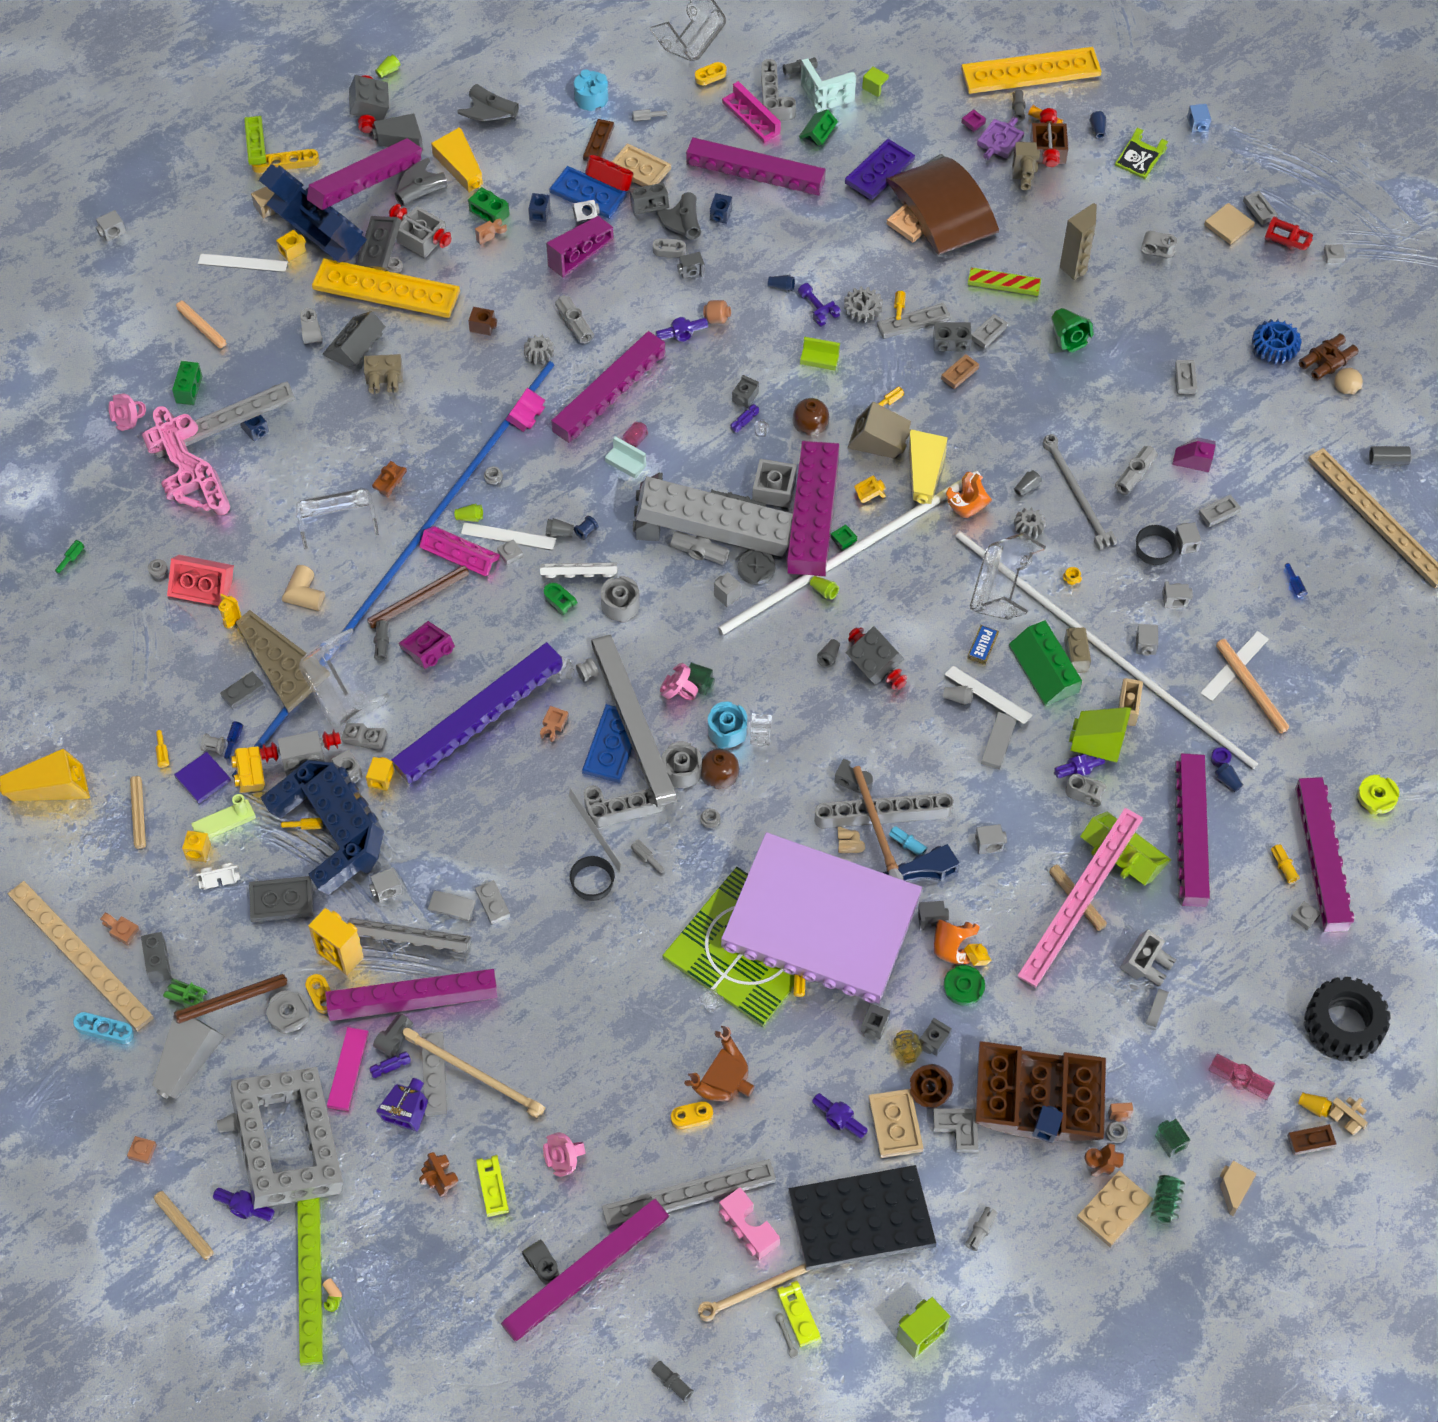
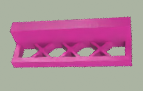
M739 81L734 83L733 93L724 97L722 103L764 143L779 135L781 121ZM735 98L739 104H731L729 101ZM740 109L748 110L749 114H742ZM750 120H758L760 125L752 124ZM761 130H768L771 133L764 136Z
M436 526L424 530L420 543V548L458 565H464L466 568L483 576L489 575L492 563L500 558V554Z

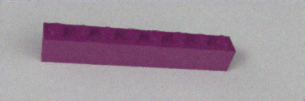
M692 137L686 152V164L818 196L825 182V168Z
M406 138L309 184L307 200L321 210L326 209L420 162L422 148Z
M646 332L551 420L552 432L568 443L577 438L583 429L589 427L598 415H602L610 404H614L622 393H625L634 382L641 378L643 373L649 371L658 359L660 360L664 357L665 342L651 332Z
M1181 753L1179 761H1175V773H1178V778L1175 781V790H1179V796H1176V808H1179V814L1177 813L1176 825L1180 826V831L1177 832V844H1180V849L1177 852V861L1181 862V868H1178V880H1181V886L1178 888V898H1182V906L1207 907L1210 899L1205 755Z
M1323 777L1299 778L1295 790L1319 911L1321 913L1323 932L1348 931L1351 924L1354 923V913L1349 908L1350 894L1346 892L1345 888L1347 879L1346 875L1342 873L1343 859L1338 854L1339 840L1335 838L1334 834L1336 826L1335 821L1331 819L1332 805L1327 800L1328 786L1324 785Z
M494 969L326 992L329 1021L497 998Z

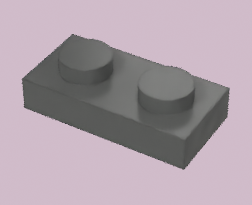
M252 671L220 692L226 703L234 709L263 690L265 686Z

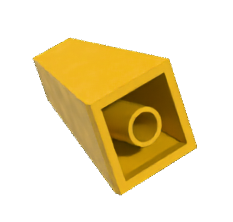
M64 748L0 776V792L11 801L90 798L83 764Z

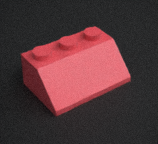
M177 555L171 558L167 596L219 606L222 602L220 594L227 596L232 585L234 565Z

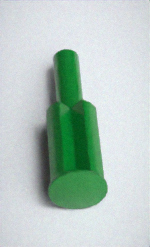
M79 540L74 541L65 552L63 561L55 569L56 573H60L69 561L73 562L85 547Z

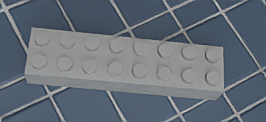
M646 476L641 486L635 520L782 557L789 546L793 514Z

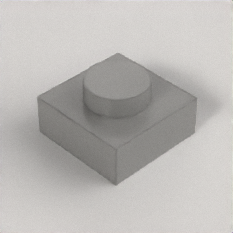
M1343 244L1325 245L1326 263H1344L1345 253Z
M514 539L497 548V552L506 565L523 557V552Z
M1303 901L1292 914L1291 919L1308 931L1321 913Z

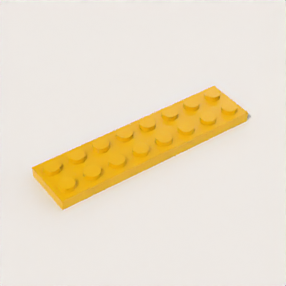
M1093 47L961 65V71L969 94L1101 76L1102 72Z
M323 258L312 283L313 290L450 318L460 293V286L345 262L339 263Z

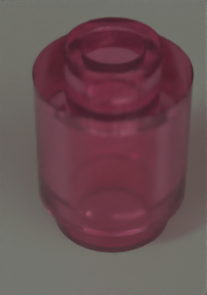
M634 422L623 434L622 440L634 447H638L648 435L647 426L642 422Z

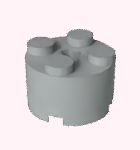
M619 576L616 579H608L602 585L601 607L607 617L625 623L637 614L640 608V595L634 580L629 577Z
M684 741L669 745L668 749L662 754V761L673 787L687 788L696 785L701 777L702 756L699 749L691 746V743Z

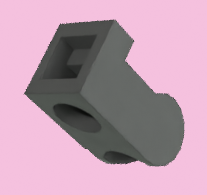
M843 758L835 773L834 783L861 793L853 768L850 767L851 761ZM862 771L870 792L873 776L867 771Z

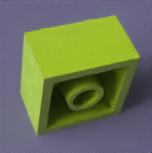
M933 1297L927 1301L923 1299L915 1307L916 1311L911 1315L906 1314L898 1322L900 1325L897 1328L896 1339L914 1359L948 1329L951 1316Z

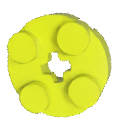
M1370 775L1362 781L1357 795L1362 806L1369 813L1376 815L1378 813H1387L1394 809L1398 802L1399 788L1388 777L1385 779L1380 777V775ZM1375 791H1377L1378 793L1382 792L1383 795L1381 797L1375 796Z

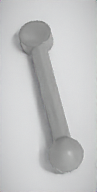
M778 1313L775 1318L780 1323L790 1349L789 1356L796 1358L798 1351L792 1345L783 1321L784 1315Z

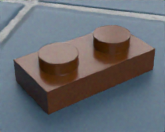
M1330 1124L1289 1132L1287 1135L1294 1156L1335 1148L1337 1145Z

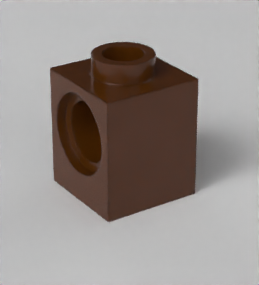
M473 307L468 320L470 332L491 336L492 330L496 329L497 326L494 310Z

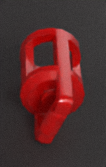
M1275 216L1272 218L1265 235V240L1274 241L1287 246L1289 249L1295 247L1300 250H1307L1313 241L1312 233L1301 230L1297 224L1293 225ZM1275 228L1290 232L1288 238L1274 233ZM1300 236L1306 238L1303 244L1298 242Z

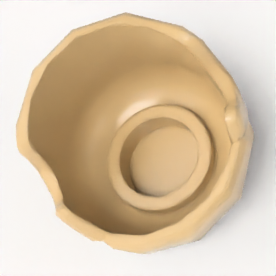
M1344 368L1336 374L1334 384L1339 392L1354 395L1359 389H1362L1363 379L1358 370Z

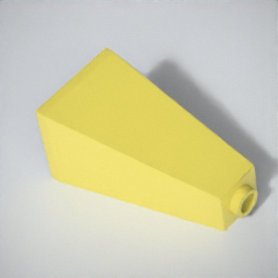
M911 429L909 460L913 500L920 504H932L946 457L948 437Z

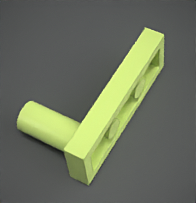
M236 794L232 798V806L195 821L191 825L194 832L207 833L210 839L256 819V816L248 799L245 800L243 795Z

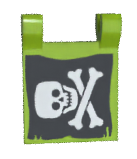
M1137 127L1131 140L1116 161L1115 166L1146 179L1161 155L1167 150L1166 145L1168 141L1161 139L1157 148L1141 141L1144 130Z

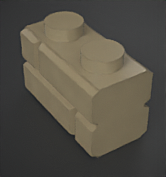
M1086 628L1066 629L1064 637L1066 655L1077 673L1089 672L1091 657Z

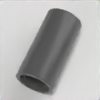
M1371 446L1369 461L1371 465H1409L1411 449L1409 446Z

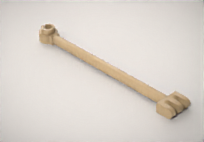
M410 1028L403 1030L407 1041L416 1046H421L528 1108L526 1112L529 1115L538 1118L546 1109L537 1101L527 1098L420 1037L417 1032Z
M805 1263L718 1302L701 1303L698 1308L700 1319L711 1321L720 1310L808 1272L806 1271ZM705 1310L711 1312L709 1316L702 1315Z

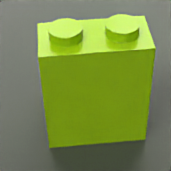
M1131 708L1081 711L1079 719H1074L1069 742L1072 743L1070 751L1117 763Z

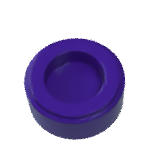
M1218 747L1213 750L1210 759L1212 764L1219 768L1226 762L1229 765L1232 755L1228 749Z

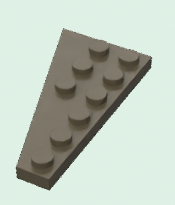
M251 610L236 621L238 629L288 713L331 675L330 670Z

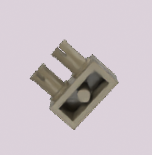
M1015 142L1012 179H1021L1022 190L1031 189V179L1034 178V172H1038V162L1036 160L1040 159V150H1037V142Z
M401 354L364 356V373L366 384H369V393L374 394V389L376 394L379 393L380 383H387L388 392L392 393V388H394V393L398 392V382H403Z

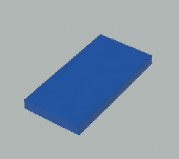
M569 166L563 170L549 188L551 194L572 203L594 200L595 203H598L599 215L608 219L612 217L627 197V191L612 187ZM583 206V208L591 211L588 206Z
M605 705L585 760L582 774L621 783L633 748L616 706Z

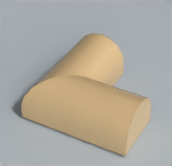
M297 565L282 596V601L319 611L325 598V592L309 588L315 576L313 570L304 565Z

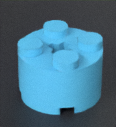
M587 69L582 70L581 74L574 80V99L577 105L583 110L594 111L596 110L595 108L600 106L603 108L607 104L609 97L606 75Z
M728 701L720 702L713 706L708 715V736L718 748L722 749L735 747L745 741L747 735V714L744 708Z

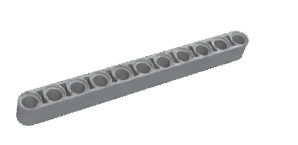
M606 635L592 639L591 643L594 654L656 807L677 802L675 790L612 636Z

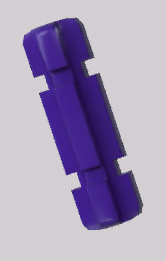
M752 404L748 410H745L737 418V421L735 420L730 424V429L738 433L742 429L741 427H744L759 413V407Z
M404 1051L398 1057L395 1055L380 1062V1065L370 1066L369 1070L372 1077L377 1078L383 1072L386 1074L399 1068L401 1064L404 1066L410 1063L411 1059L407 1051Z

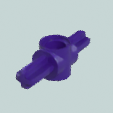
M679 317L673 320L671 327L656 331V336L661 340L674 337L675 340L684 342L692 337L694 331L707 328L708 322L705 318L690 322L689 319L686 320L684 317Z
M1087 754L1068 758L1069 760L1066 764L1055 767L1054 775L1057 778L1072 776L1073 774L1084 776L1090 774L1094 767L1105 764V759Z
M820 1093L814 1096L812 1103L826 1113L825 1117L829 1125L839 1131L847 1129L859 1139L865 1137L868 1129L853 1118L854 1112L847 1104L841 1101L832 1103Z
M217 1188L214 1191L213 1199L228 1205L230 1212L242 1219L255 1216L270 1222L274 1217L275 1211L269 1207L254 1209L250 1192L240 1190L234 1194L222 1188Z

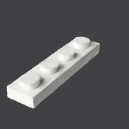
M617 562L541 564L540 575H545L546 578H554L556 575H564V577L571 578L575 577L576 574H583V577H594V574L612 577L614 574H617L618 569Z

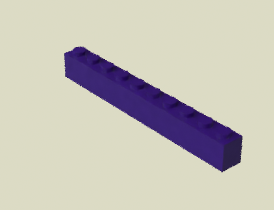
M547 642L391 759L394 769L408 784L417 781L428 769L434 768L440 760L450 756L457 747L467 743L470 737L480 733L491 721H496L504 711L513 708L516 702L527 697L537 686L543 685L550 676L559 673L563 667L562 657Z

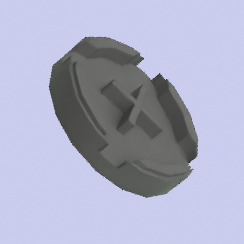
M755 550L745 552L739 558L737 567L738 574L742 580L754 585L770 581L776 570L775 560L770 554Z

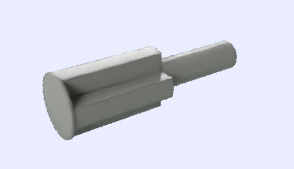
M650 109L632 111L633 121L651 120V117L668 115L666 110L650 112Z
M639 839L631 845V849L644 862L648 861L659 873L664 872V868L653 858V853Z

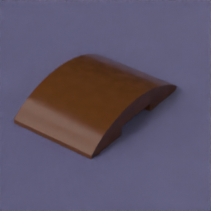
M944 157L886 178L887 183L903 205L907 204L922 225V233L938 255L999 233L994 214L980 187L967 170L952 158Z
M980 1041L975 1123L1002 1133L1038 1139L1032 1136L1038 1114L1042 1106H1052L1064 1113L1054 1141L1104 1139L1106 1058L1064 1052L1063 1055L1022 1050L1021 1046Z

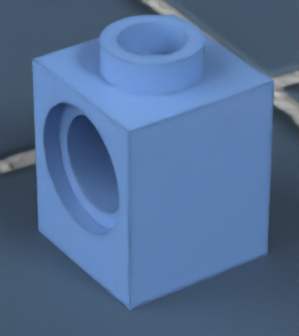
M1207 104L1190 105L1187 119L1191 132L1209 131L1211 116Z

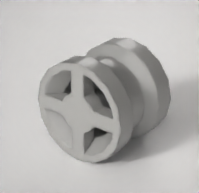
M591 658L586 659L583 664L579 663L576 665L577 673L583 682L588 681L592 676L596 677L599 675L598 669Z

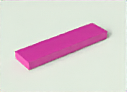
M347 1027L327 1108L349 1112L369 1035L368 1030Z

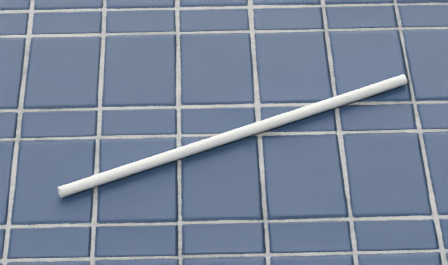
M977 470L972 472L974 475H980V473ZM962 479L949 486L953 492L962 490ZM949 487L934 495L932 504L926 503L916 506L829 559L826 572L946 500V491ZM814 575L799 577L718 627L719 633L721 635L728 633L810 583Z

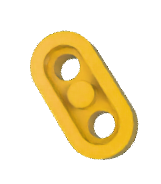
M715 62L696 70L695 82L699 85H708L723 79L727 74L726 65L721 62Z
M313 974L306 980V990L315 1009L319 1013L327 1014V1006H322L321 1004L326 1001V992L331 991L322 975ZM314 985H320L318 989L313 988Z
M707 1102L679 1106L671 1113L672 1125L680 1130L708 1124L713 1118V1108ZM704 1109L706 1113L700 1114L699 1110ZM684 1114L685 1117L683 1119L678 1118V1115Z

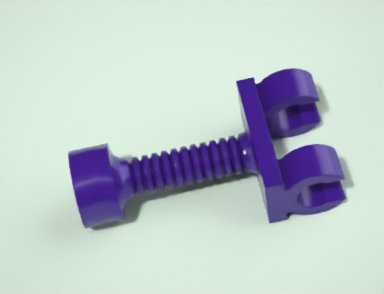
M804 283L799 287L798 294L802 298H808L817 308L813 312V320L820 327L826 324L827 318L825 315L829 312L833 318L840 316L839 312H841L839 306L835 305L834 301L823 305L812 293L813 288L809 283Z

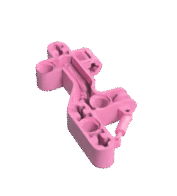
M157 407L153 411V419L156 426L145 431L142 437L149 453H157L166 449L171 462L179 468L176 474L161 482L165 493H167V499L176 500L179 504H186L195 508L201 507L205 511L212 509L218 515L227 514L230 510V504L216 470L208 462L189 453L184 442L185 439L197 433V423L188 414L174 417L166 407ZM189 478H192L189 483H186ZM202 488L207 503L201 504L197 500L185 497V495Z

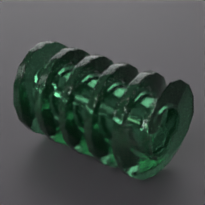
M1160 1175L1157 1182L1158 1188L1155 1191L1156 1196L1153 1200L1155 1204L1152 1206L1153 1212H1151L1150 1218L1159 1224L1170 1225L1173 1223L1172 1220H1178L1179 1215L1174 1212H1179L1181 1209L1176 1204L1182 1203V1199L1178 1196L1184 1194V1191L1180 1188L1185 1187V1182L1173 1176Z

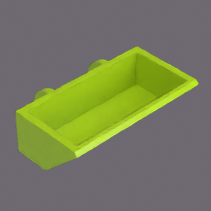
M1108 811L1092 817L1080 836L1094 847L1091 852L1092 856L1096 854L1117 821V818ZM1135 832L1115 864L1123 869L1120 877L1123 879L1131 875L1143 885H1147L1159 875L1172 859Z

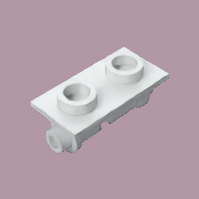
M233 863L221 865V869L213 870L212 867L201 869V873L196 874L198 878H202V880L198 881L199 888L207 890L218 887L217 879L221 878L222 885L237 883V880H241L239 872L235 873V869H239L237 865L233 866Z

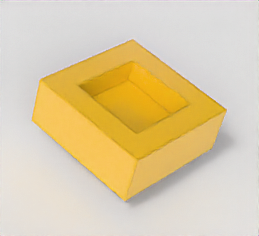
M968 944L964 948L973 966L987 965L992 961L987 949L982 944Z

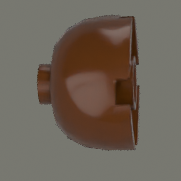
M806 398L795 406L792 420L797 431L800 433L801 431L806 432V435L811 436L824 432L829 424L830 417L828 408L822 401L816 398Z
M722 748L707 752L702 758L701 779L707 786H714L715 789H725L732 786L739 776L740 768L737 758L733 753Z
M923 1065L915 1070L910 1078V1093L914 1100L923 1107H939L949 1099L953 1092L952 1076L948 1070L940 1065Z

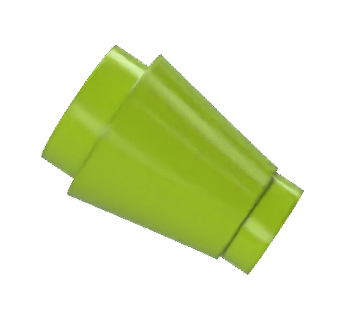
M392 54L385 58L375 72L378 77L383 78L397 71L401 64Z
M477 503L455 509L454 511L456 520L473 522L483 520L482 505H477Z
M814 576L810 581V586L825 599H834L839 592V586L834 581Z

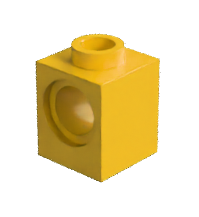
M295 230L276 240L279 253L288 262L306 252V241Z
M373 757L366 775L368 787L384 791L388 790L394 773L392 761L385 757Z
M187 831L182 847L186 860L207 861L211 847L208 834Z

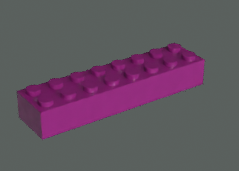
M802 441L787 559L788 574L826 576L839 465V443Z

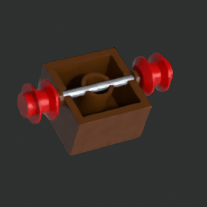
M1046 108L1040 112V123H1032L1030 142H1037V150H1040V159L1036 160V162L1047 167H1055L1058 164H1066L1067 124L1057 123V111L1052 108Z

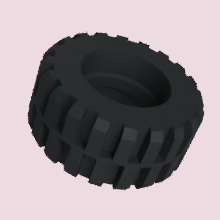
M1339 977L1332 978L1331 982H1324L1314 992L1306 1008L1304 1016L1306 1023L1304 1026L1306 1032H1310L1308 1036L1310 1041L1317 1043L1316 1048L1319 1051L1324 1050L1327 1052L1326 1056L1330 1058L1336 1056L1339 1061L1349 1058V1061L1352 1062L1357 1061L1358 1057L1360 1059L1367 1058L1369 1054H1373L1381 1045L1389 1030L1391 1016L1390 1012L1387 1011L1389 1007L1387 1001H1382L1383 995L1379 991L1375 992L1373 990L1374 986L1370 983L1366 985L1362 983L1363 980L1358 978L1351 980V977H1344L1343 980H1340ZM1336 1006H1346L1354 1009L1363 1018L1366 1029L1359 1032H1348L1340 1029L1331 1020L1329 1009Z

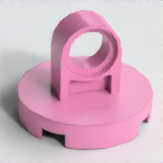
M125 393L113 395V401L109 402L111 421H115L118 425L116 428L121 431L133 429L137 418L143 417L146 413L145 404L141 401H133ZM136 405L139 406V412H138V413H137Z
M679 663L673 668L675 670L673 675H667L660 687V695L666 699H671L676 694H679L687 700H694L698 693V688L687 680L690 668L684 663Z
M561 1132L547 1136L546 1139L548 1141L543 1145L546 1165L548 1167L552 1166L555 1170L553 1174L559 1177L573 1173L577 1164V1156L586 1153L584 1142L572 1143L570 1138Z

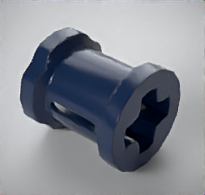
M587 515L585 520L579 526L576 525L573 530L580 539L586 540L587 535L593 530H597L599 526L593 517Z

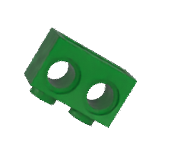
M483 187L468 199L469 211L486 222L491 221L493 223L497 219H501L503 222L510 215L509 203Z
M180 362L172 389L176 403L195 404L203 377L199 363Z

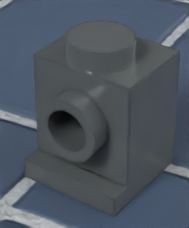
M700 252L679 256L677 269L679 275L682 274L683 279L697 275L705 277V264Z
M742 375L740 382L732 392V401L739 406L749 408L759 393V382Z
M944 901L919 902L918 919L920 930H924L925 926L936 927L938 920H949V910L944 907Z
M870 1003L861 1025V1032L864 1033L863 1035L871 1040L881 1039L886 1024L889 1021L890 1010Z
M933 1018L921 1036L919 1046L926 1053H932L937 1056L950 1038L952 1028Z

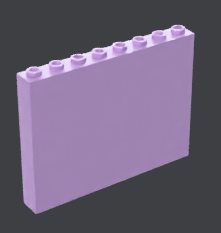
M766 832L722 936L721 947L729 953L742 954L745 958L759 960L768 967H778L788 974L803 976L807 981H817L823 983L827 988H836L842 990L846 995H856L862 997L868 1003L875 1002L879 1004L921 896L922 887Z

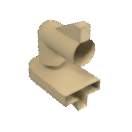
M838 827V853H860L865 850V843L860 840L858 831Z

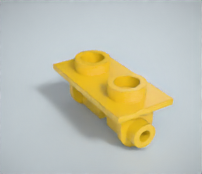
M220 594L222 602L218 608L223 618V625L225 628L231 629L236 624V621L242 617L238 601L232 596L227 597Z

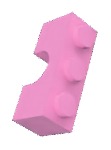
M740 1187L719 1202L720 1211L718 1213L725 1222L728 1221L732 1225L734 1235L738 1239H743L748 1253L751 1256L755 1255L760 1260L780 1245V1237L768 1221L757 1227L746 1223L745 1218L753 1212L754 1204Z

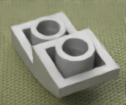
M346 723L341 741L365 748L382 749L387 731L384 728H367L364 723Z
M434 891L427 910L431 913L449 915L454 919L469 921L476 902L458 895Z

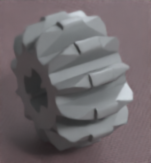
M543 334L540 337L534 335V338L528 337L527 342L524 344V356L529 363L534 362L535 365L538 363L544 365V361L549 362L554 356V344L549 337L544 338Z
M1032 507L1029 511L1024 508L1022 512L1016 514L1014 519L1015 533H1020V538L1027 536L1028 540L1030 537L1036 539L1038 535L1042 536L1046 528L1044 514H1040V510L1033 511Z

